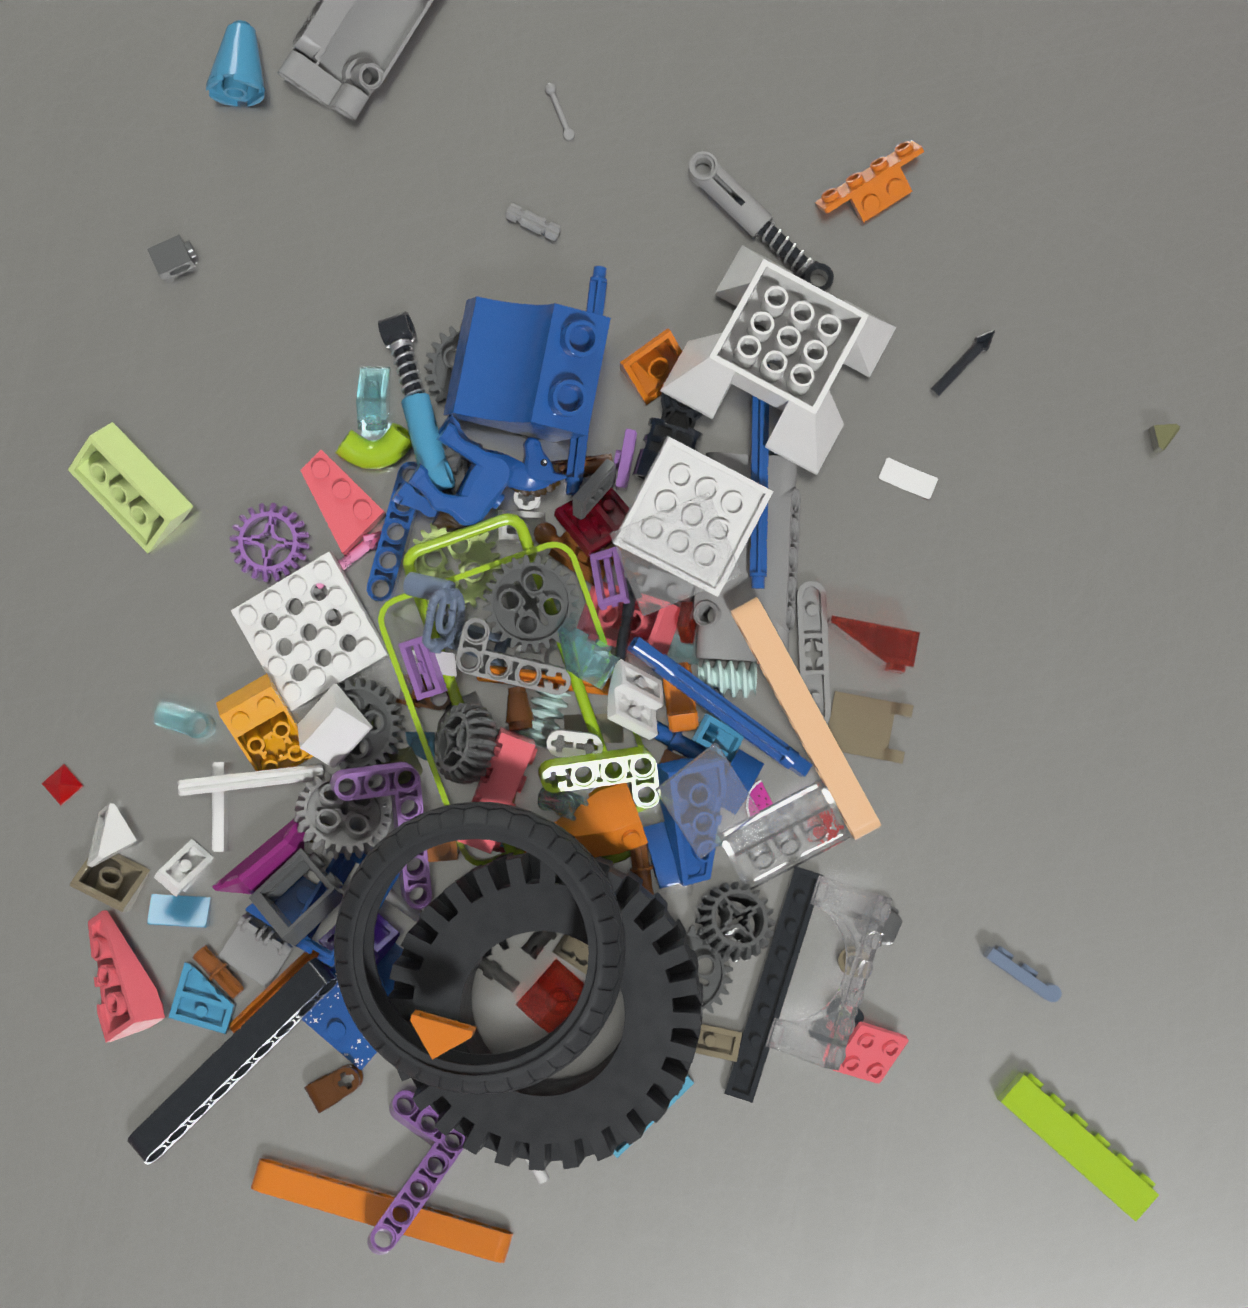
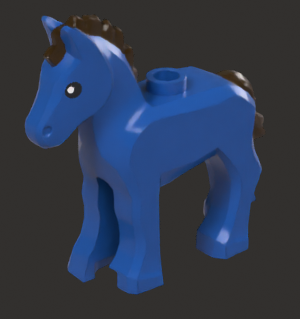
M449 415L438 430L439 436L437 440L472 463L461 482L457 494L450 495L439 491L430 480L428 470L419 464L409 481L401 484L392 500L398 504L419 510L427 517H435L432 525L437 526L438 530L446 528L447 532H453L480 522L491 508L496 510L505 498V495L502 493L505 487L511 488L516 493L520 492L526 497L529 495L540 497V495L545 496L547 492L552 493L557 486L561 485L560 480L567 478V475L558 471V464L551 463L538 439L530 437L523 443V461H519L502 452L485 449L477 442L472 441L464 434L454 416ZM413 487L418 489L425 497L417 494Z

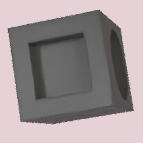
M180 235L147 249L159 276L164 281L196 267L192 259L197 256L190 240L184 242Z

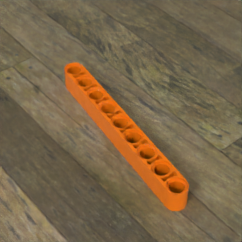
M259 1158L251 1188L255 1191L372 1226L377 1224L396 1197L266 1158ZM426 1205L421 1208L403 1234L497 1263H505L513 1233L509 1230ZM401 1207L393 1209L392 1215L396 1221L405 1222L407 1220L405 1209Z

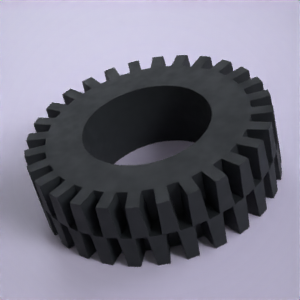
M514 852L499 856L483 866L481 864L449 885L438 897L429 903L419 915L420 918L417 923L407 932L400 945L404 947L402 954L392 966L389 979L395 980L394 989L388 995V998L412 1027L410 1019L415 1010L476 1026L471 1003L473 981L484 955L496 944L522 933L550 931L571 936L588 945L585 923L573 895L552 869L528 852L514 855ZM599 856L595 860L606 874L618 900L624 923L626 942L625 967L621 984L625 1022L621 1040L613 1052L595 1068L581 1075L559 1080H543L516 1091L491 1095L462 1094L441 1090L417 1081L397 1069L402 1081L411 1078L417 1087L412 1100L420 1111L430 1105L439 1115L435 1123V1127L447 1136L455 1129L466 1137L462 1148L475 1155L483 1147L497 1152L494 1163L509 1167L516 1158L529 1160V1170L544 1171L551 1161H562L563 1168L570 1169L579 1167L585 1157L595 1154L597 1161L612 1156L617 1145L626 1141L630 1146L642 1137L649 1123L652 1121L657 1123L667 1112L674 1095L678 1096L682 1089L691 1063H693L703 1019L701 1017L703 984L699 983V963L695 950H690L686 941L687 931L680 919L675 921L667 911L668 903L658 892L652 895L642 886V878L632 871L625 874L613 868V861ZM477 1027L470 1039L452 1048L467 1053L493 1054L483 1042Z

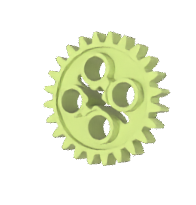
M430 523L432 532L428 534L426 531L421 530L420 532L424 539L422 541L413 539V542L416 545L450 532H447L446 528L438 530L435 525ZM488 532L466 539L468 548L463 553H455L452 550V545L447 546L453 559L456 562L461 560V564L458 565L461 573L466 571L467 567L472 564L481 566L501 557L500 553H491V550L497 544L496 542L486 543L490 536ZM442 549L421 555L415 560L417 573L442 579L455 575L452 569L446 570L450 564ZM432 552H438L442 556V561L437 567H430L426 563L427 556ZM502 566L482 572L477 579L464 578L468 586L466 589L462 588L459 581L455 582V588H458L462 593L465 604L470 603L476 609V599L478 597L485 602L487 601V599L483 598L485 590L490 592L492 590L486 586V583L497 581L492 573L502 569Z

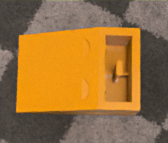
M267 673L216 703L219 716L255 771L296 767L313 757L300 748L298 723L293 714L288 710Z

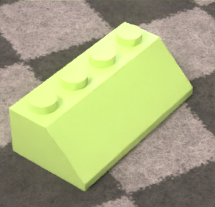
M113 422L88 437L68 468V471L147 554L153 551L173 532L193 508V505L185 496L176 489Z

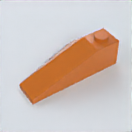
M627 783L596 788L588 794L589 798L577 807L573 804L566 809L567 814L554 822L573 835L593 857L620 854L648 843Z

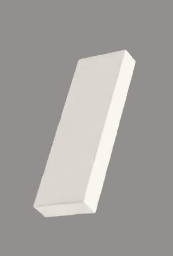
M214 762L212 764V776L228 774V763ZM228 791L212 792L213 852L228 851Z

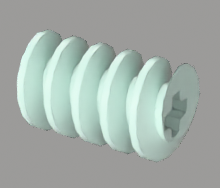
M704 659L701 667L698 664L697 678L713 690L718 688L721 696H725L727 689H730L733 698H736L739 690H742L744 698H748L751 690H754L756 696V662L752 661L749 669H746L744 661L739 662L737 669L734 668L732 660H728L725 668L722 667L720 660H716L713 668H711L709 659Z
M535 690L541 696L531 697L530 700L537 706V708H532L535 721H532L533 728L528 731H519L518 734L534 739L536 746L548 750L546 739L550 734V730L560 729V726L554 722V719L564 718V715L558 711V708L568 707V704L562 700V697L572 695L567 693L556 695Z

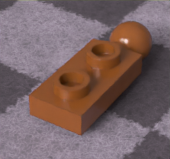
M543 522L538 524L533 533L536 542L543 544L556 541L567 545L576 555L584 579L595 586L590 557L588 558L569 533L565 531L559 537L556 528L551 523ZM552 548L548 555L575 573L568 554L562 549ZM602 559L599 560L603 580L606 577V572Z

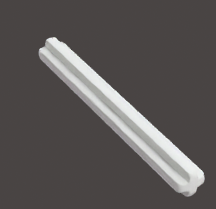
M322 764L183 779L177 781V791L180 796L313 781L315 776L322 780L324 769Z

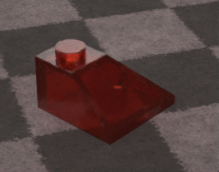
M556 958L515 1005L538 1026L550 1033L572 1012L580 998L584 983Z

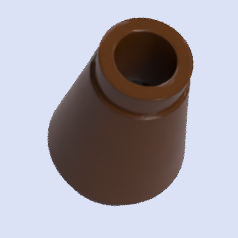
M508 688L505 723L509 725V731L532 729V721H535L526 688Z

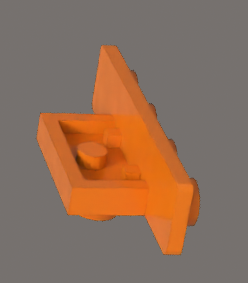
M906 141L899 144L894 152L886 157L877 158L863 172L850 175L841 186L825 191L821 198L815 202L817 207L827 214L850 200L859 220L862 222L869 220L913 192L901 167L924 152L922 146L914 141Z

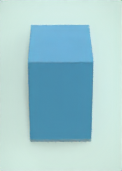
M705 713L691 740L732 761L744 737L728 725Z

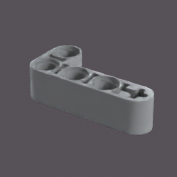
M477 616L465 621L456 654V665L461 672L556 695L563 694L569 689L571 678L565 668L486 649L490 633L488 623L485 619ZM479 622L484 626L485 633L481 638L474 639L468 635L467 629L471 623ZM465 652H473L477 655L478 662L474 667L467 668L462 665L460 658ZM497 658L503 659L507 663L506 671L500 675L494 674L490 670L491 662ZM530 665L536 669V676L533 680L524 681L520 678L519 672L523 666ZM541 668L547 669L545 675L555 677L556 672H560L562 679L565 680L564 684L559 683L558 687L554 688L551 681L543 679L544 685H538L541 679Z

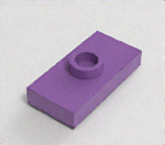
M626 428L622 450L616 449L614 463L619 469L615 490L626 491L628 489L637 438L636 430Z

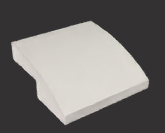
M620 659L616 662L610 682L607 705L608 719L651 740L658 735L656 710L664 706L662 681Z

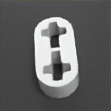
M556 729L546 739V746L549 752L554 756L562 758L586 755L585 749L576 747V744H585L588 739H593V744L598 745L597 750L591 751L592 754L602 753L603 750L600 738L596 734L589 732ZM558 735H563L564 741L573 742L572 747L563 746L561 751H557L556 746L551 744V741L557 740Z

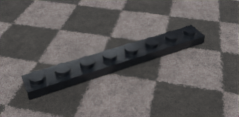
M797 866L794 867L744 1026L737 1062L733 1061L724 1090L726 1095L753 1103L824 876L822 874Z

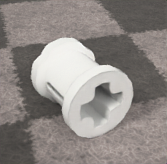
M514 492V502L520 511L533 512L539 507L541 503L540 497L531 495L535 498V501H529L528 505H524L523 500L519 499L520 496L524 495L520 492Z

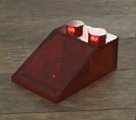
M833 615L827 619L829 628L875 663L885 666V672L902 674L914 667L920 632Z

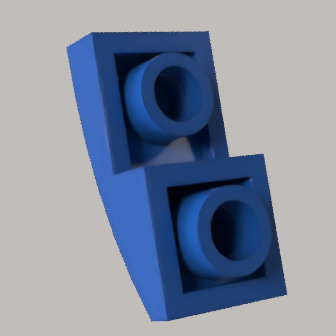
M665 821L643 827L659 889L680 884Z

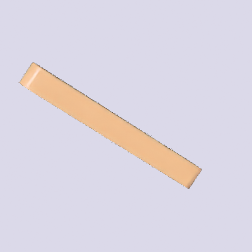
M755 597L730 611L853 838L857 840L879 828L881 823L759 599Z

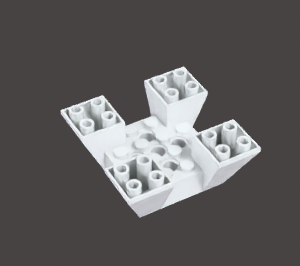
M742 245L715 292L716 296L737 306L722 333L687 342L661 388V392L713 419L732 384L783 411L765 448L817 475L844 426L829 391L843 364L870 377L896 327L846 300L842 301L793 275V272ZM794 315H802L806 321H800ZM754 325H761L766 331H759ZM781 339H787L793 345L787 346L781 342ZM807 353L817 355L819 360L811 359ZM767 364H775L779 370H771Z

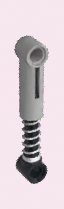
M706 151L694 154L690 159L688 175L692 183L706 191L753 238L760 235L762 242H767L769 249H774L777 252V257L781 256L784 259V264L789 263L791 270H796V275H799L801 279L814 285L810 277L814 274L823 275L826 279V284L816 287L828 293L834 280L831 268L824 263L813 260L811 257L807 258L803 254L804 250L800 251L796 247L797 243L793 244L789 240V236L781 233L782 229L778 230L774 226L775 222H771L774 217L718 164L713 154ZM700 163H705L709 165L711 171L708 174L701 175L697 173L695 167Z

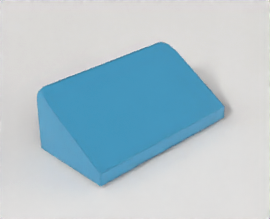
M151 894L147 924L207 928L210 922L211 897Z

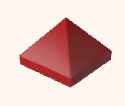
M65 764L41 783L60 806L84 787Z

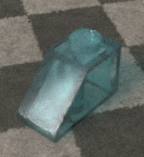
M361 366L356 398L358 430L378 431L388 429L390 367Z

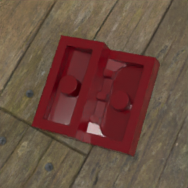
M611 487L584 519L581 520L573 516V499L556 508L554 516L589 558L590 554L597 553L612 543L629 507Z

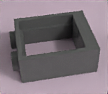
M299 849L249 897L278 935L293 946H296L341 903L344 895L340 889L343 885L342 882L332 872L328 874L323 869L326 863L315 852L310 855L303 849ZM311 869L328 890L291 924L274 902Z

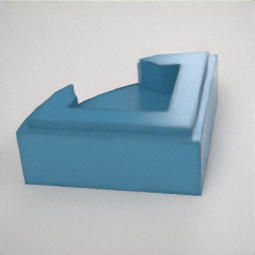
M405 732L409 747H412L418 757L427 760L418 733ZM424 732L435 760V732Z

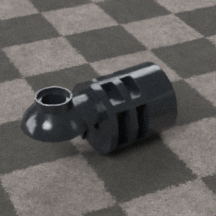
M661 392V405L663 408L661 419L649 418L650 432L644 435L643 441L646 445L644 449L639 451L632 474L642 480H645L667 436L698 451L695 448L696 442L701 441L703 437L701 432L694 429L696 420L703 416V414L690 407L679 406L676 399Z

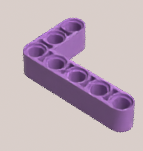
M407 762L342 769L335 772L331 777V789L338 798L344 801L391 795L394 829L415 816L424 813L420 775ZM403 771H411L410 781L405 784H399V774ZM376 774L381 775V784L376 788H370L368 786L370 777ZM345 778L352 779L353 784L350 790L346 792L339 791L338 785L340 781ZM407 800H413V810L409 813H402V803ZM427 850L414 857L420 859V865L416 870L408 871L406 864L399 872L401 895L411 908L417 910L426 908L432 899ZM414 888H423V894L419 899H410V892Z
M409 1090L400 1091L393 1097L389 1105L390 1114L395 1120L432 1147L370 1232L367 1244L369 1249L377 1255L387 1254L397 1244L464 1149L462 1147L466 1137L455 1129L449 1134L458 1137L459 1147L451 1148L445 1142V1135L436 1127L434 1130H426L422 1127V1117H431L436 1123L439 1115L430 1105L420 1111L412 1100L414 1092ZM400 1099L408 1100L411 1104V1111L408 1113L401 1112L397 1108V1101ZM431 1158L438 1159L442 1164L441 1172H432L428 1167V1160ZM412 1183L423 1185L425 1189L423 1197H415L411 1193L410 1186ZM401 1207L407 1212V1220L405 1222H398L393 1218L394 1208ZM378 1232L386 1233L390 1238L389 1246H378L375 1242V1234Z

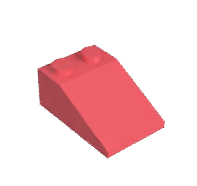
M603 582L605 597L608 598L610 597L608 583ZM592 585L589 593L609 647L616 649L619 626L622 623L620 620L623 617L621 616L623 602H619V606L616 607L609 605L606 610L602 611L598 606L595 586ZM615 585L616 593L618 595L620 594L619 586ZM641 593L642 597L636 599L634 615L631 618L633 620L631 621L632 626L630 627L631 632L628 645L634 637H640L659 652L667 655L683 609L668 601ZM585 603L575 634L600 643L590 612Z

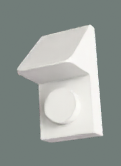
M191 839L157 871L154 878L173 895L177 896L182 891L185 892L194 883L214 857Z

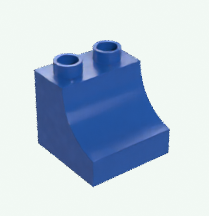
M478 296L466 300L443 415H453L456 419L550 442L587 436L611 318L556 303L547 305L519 304Z

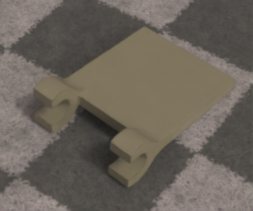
M835 691L828 727L843 753L903 764L905 752L889 749L894 716L912 718L914 705Z

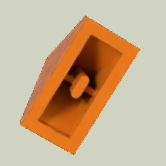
M415 1010L410 1019L432 1060L470 1039L476 1031V1026Z

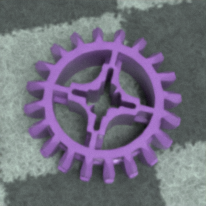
M260 503V513L257 514L250 507L248 508V512L251 515L249 519L242 514L239 516L244 525L242 527L237 524L233 525L232 528L240 533L239 536H230V541L238 543V546L230 548V552L241 553V555L234 559V562L236 564L246 562L241 569L244 573L249 572L253 568L251 578L256 580L262 572V580L268 582L270 573H273L274 580L278 582L281 580V571L287 577L291 575L288 567L292 566L296 570L301 568L295 562L297 557L304 561L307 559L306 555L300 553V549L307 550L310 548L308 543L301 542V539L309 537V533L306 531L299 532L305 526L304 521L293 523L298 517L296 512H292L286 517L288 513L287 506L283 505L278 513L276 503H271L269 511H267L265 504ZM268 519L261 534L248 536L256 524ZM277 520L288 525L293 540H287L278 536ZM271 535L274 540L282 544L276 543L275 547L272 546V549L268 550L267 546L258 541H264L265 538L268 539L267 536ZM247 545L260 547L263 565H259L251 559ZM291 549L285 560L272 566V561H274L278 551Z

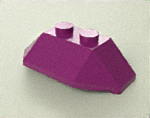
M292 819L212 886L213 889L220 892L253 894L299 849L307 852L308 841H303L305 832L297 831L299 823L294 822V819Z

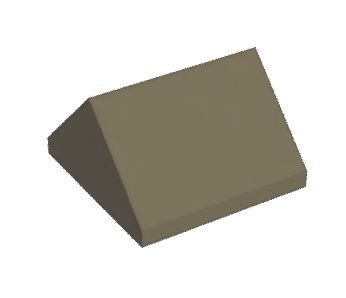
M116 854L94 867L87 866V858L70 882V886L121 912L131 911L150 873V869L120 854Z

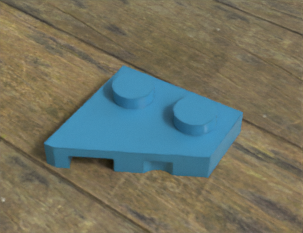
M185 962L168 1018L227 1034L235 1004L189 962Z

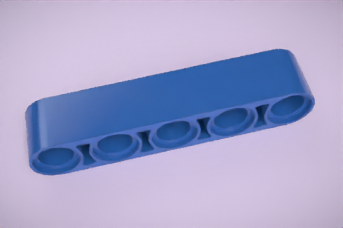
M409 461L401 465L395 480L367 583V593L377 603L384 604L393 598L396 593L404 555L408 549L418 510L410 508L406 512H401L397 510V503L392 498L401 484L405 482V473L410 469L417 468L416 462ZM413 487L414 491L422 496V493ZM396 525L402 526L404 528L403 537L399 540L390 539V529ZM386 554H394L397 558L395 566L390 569L383 568L381 560ZM379 582H386L389 586L388 593L383 597H377L373 592L374 586Z

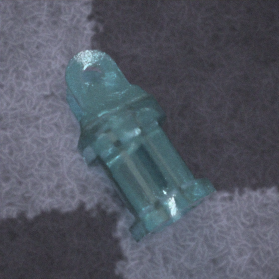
M541 788L538 793L537 804L540 809L555 811L558 816L572 821L576 820L573 814L580 805H589L584 797L570 791L551 793Z

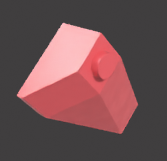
M107 910L101 911L88 921L91 957L97 961L98 966L97 977H94L95 987H100L102 1003L97 1005V1013L105 1042L107 1043L151 1028L164 1019L165 1015L164 1006L159 998L156 987Z

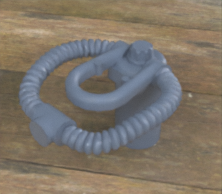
M410 572L404 580V593L409 596L429 600L422 643L426 648L430 649L429 652L441 653L444 648L455 641L457 635L461 632L460 629H462L466 616V604L463 595L458 588H455L453 581ZM437 604H439V606H438V611H437V615H436V622H435L436 630H437L438 633H440V634H447V633H449V634H448L446 637H444L443 639H442V638H433V639H431V634H432V629H433V623H434V617H435L434 614H435V611H436L435 609H436ZM446 604H450L448 622L443 627V617L447 613L445 611Z

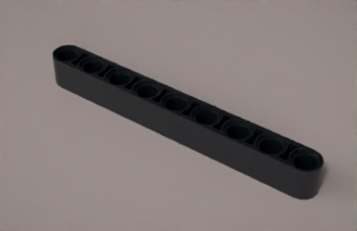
M317 957L308 961L132 1132L127 1141L146 1164L154 1162L333 989L338 982L337 977L322 961L318 960Z

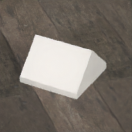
M333 684L298 723L299 746L302 750L332 768H336L373 726L337 684Z

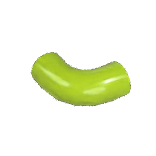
M392 423L386 433L378 440L363 438L351 429L335 451V454L363 469H381L397 463L411 449L412 442L409 431L397 423Z

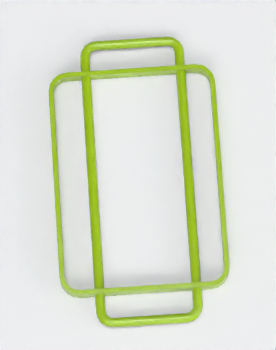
M510 513L500 514L416 544L404 555L403 570L405 576H407L410 572L417 573L415 560L421 555L505 525L515 528L523 551L445 578L446 580L456 582L501 566L502 563L512 562L513 557L517 560L527 554L529 561L534 562L537 552L548 548L564 550L571 559L611 674H613L615 663L576 555L567 545L556 541L534 546L529 529L524 520L519 516ZM532 574L538 590L543 584V579L538 574ZM403 593L389 599L382 606L378 616L379 629L443 805L447 806L451 805L385 625L384 618L388 608L397 602L413 597ZM413 597L424 626L428 602L426 599ZM549 598L544 602L543 607L547 614L552 615L558 612L553 598ZM435 621L433 623L431 639L440 638L436 630ZM560 631L558 635L561 642L556 643L566 671L571 678V685L589 733L596 734L603 744L602 752L608 751L566 634ZM443 675L452 706L464 703L455 676ZM632 732L637 747H644L641 736ZM593 744L594 749L597 750L598 745ZM642 758L644 767L648 764L649 759ZM612 762L606 765L605 772H615ZM637 804L635 805L638 813L647 809L641 808ZM458 842L459 849L465 860L475 866L481 864L483 866L499 856L514 852V855L525 853L520 848L502 843L505 850L504 853L480 859L470 854L465 844ZM630 850L620 854L601 857L611 860L615 864L629 858L631 855Z

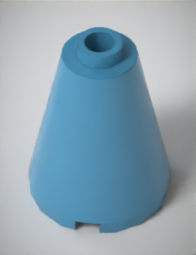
M242 20L235 21L227 26L206 83V91L209 90L210 98L225 105L238 106V101H247V106H253L261 103L265 96L256 30L248 22Z

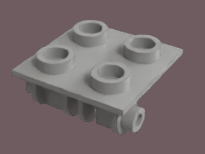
M246 912L239 919L238 926L218 957L267 988L295 946L283 940L273 928Z

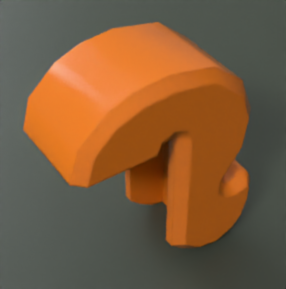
M688 662L678 663L692 673L691 664ZM662 678L669 730L672 733L696 730L699 727L695 701Z

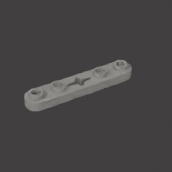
M807 581L799 587L796 596L799 674L824 720L828 723L831 716L827 597L822 584L817 581ZM811 639L815 640L816 650L822 653V657H818L816 660V670H812L811 658L805 656V652H809L811 649Z

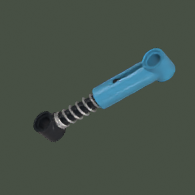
M405 311L379 320L378 328L385 346L388 349L391 348V354L396 358L394 365L398 367L396 373L400 376L399 384L403 385L401 392L405 395L401 404L417 465L421 464L428 470L430 480L439 491L442 492L455 487V479L452 469L446 460L443 445L437 440L439 436L438 426L430 396L424 393L425 390L421 388L422 380L418 377L420 371L415 366L418 362L414 361L413 356L415 352L411 350L412 342L416 339V331L408 312Z

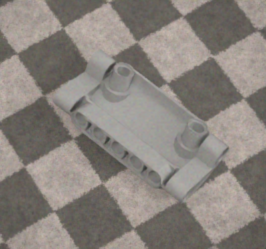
M318 0L292 42L294 47L277 73L313 99L355 121L374 89L382 84L434 0ZM366 68L372 74L369 84H366L362 79V73Z

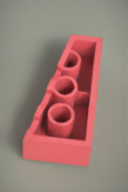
M500 727L495 740L497 745L493 751L495 756L490 760L491 767L486 768L485 776H481L471 802H494L516 806L512 801L516 792L521 793L527 776H524V772L528 764L532 765L538 749L535 748L534 739ZM457 840L491 854L493 847L499 849L501 842L492 840Z

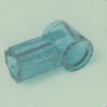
M161 700L154 715L155 725L186 734L192 738L206 739L211 737L216 730L215 719L210 714L165 700ZM201 717L206 722V728L199 734L195 731L194 723Z

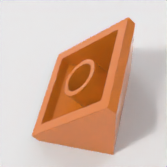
M668 328L620 362V370L646 405L661 395V388L682 350Z

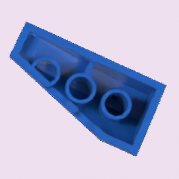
M681 758L657 764L660 789L659 801L681 885L687 886L711 879L716 849L714 842L717 824L720 825L721 815L719 814L721 798L725 796L726 791L723 761L721 758Z

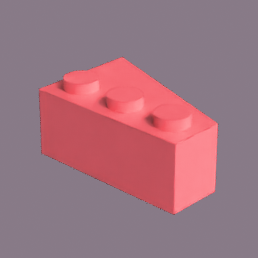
M322 450L300 470L341 552L345 556L363 540V535L369 534L385 518L386 513Z

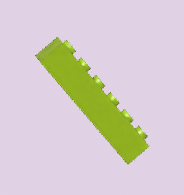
M1019 1072L997 1097V1100L1130 1218L1137 1222L1159 1196L1153 1190L1156 1184L1143 1172L1139 1176L1130 1169L1134 1164L1123 1154L1119 1153L1115 1156L1108 1150L1111 1144L1098 1132L1095 1136L1090 1134L1085 1129L1089 1124L1078 1114L1074 1113L1071 1117L1064 1111L1063 1108L1066 1104L1054 1093L1050 1096L1046 1095L1041 1090L1044 1084L1033 1074L1030 1073L1026 1077Z

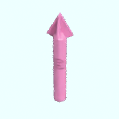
M382 531L363 535V541L350 550L349 554L344 555L342 560H338L342 570L347 569L349 564L352 565L351 563H354V560L357 561L370 549L375 551ZM319 583L316 586L321 590L325 585Z

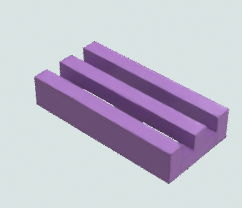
M613 547L590 554L595 590L600 609L602 611L606 610L609 605L613 607L619 606V602L624 604L630 603L619 548ZM612 556L614 559L620 594L618 595L616 593L614 576L610 557ZM602 559L604 561L610 594L608 598L605 597L599 560Z
M422 636L398 644L417 700L448 691L436 655L429 652L430 649L423 645ZM411 646L414 648L418 663L415 661ZM420 674H423L428 691L425 690Z

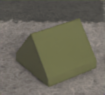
M1165 424L1150 427L1148 431L1153 451L1157 454L1164 451L1180 430V426L1178 424Z

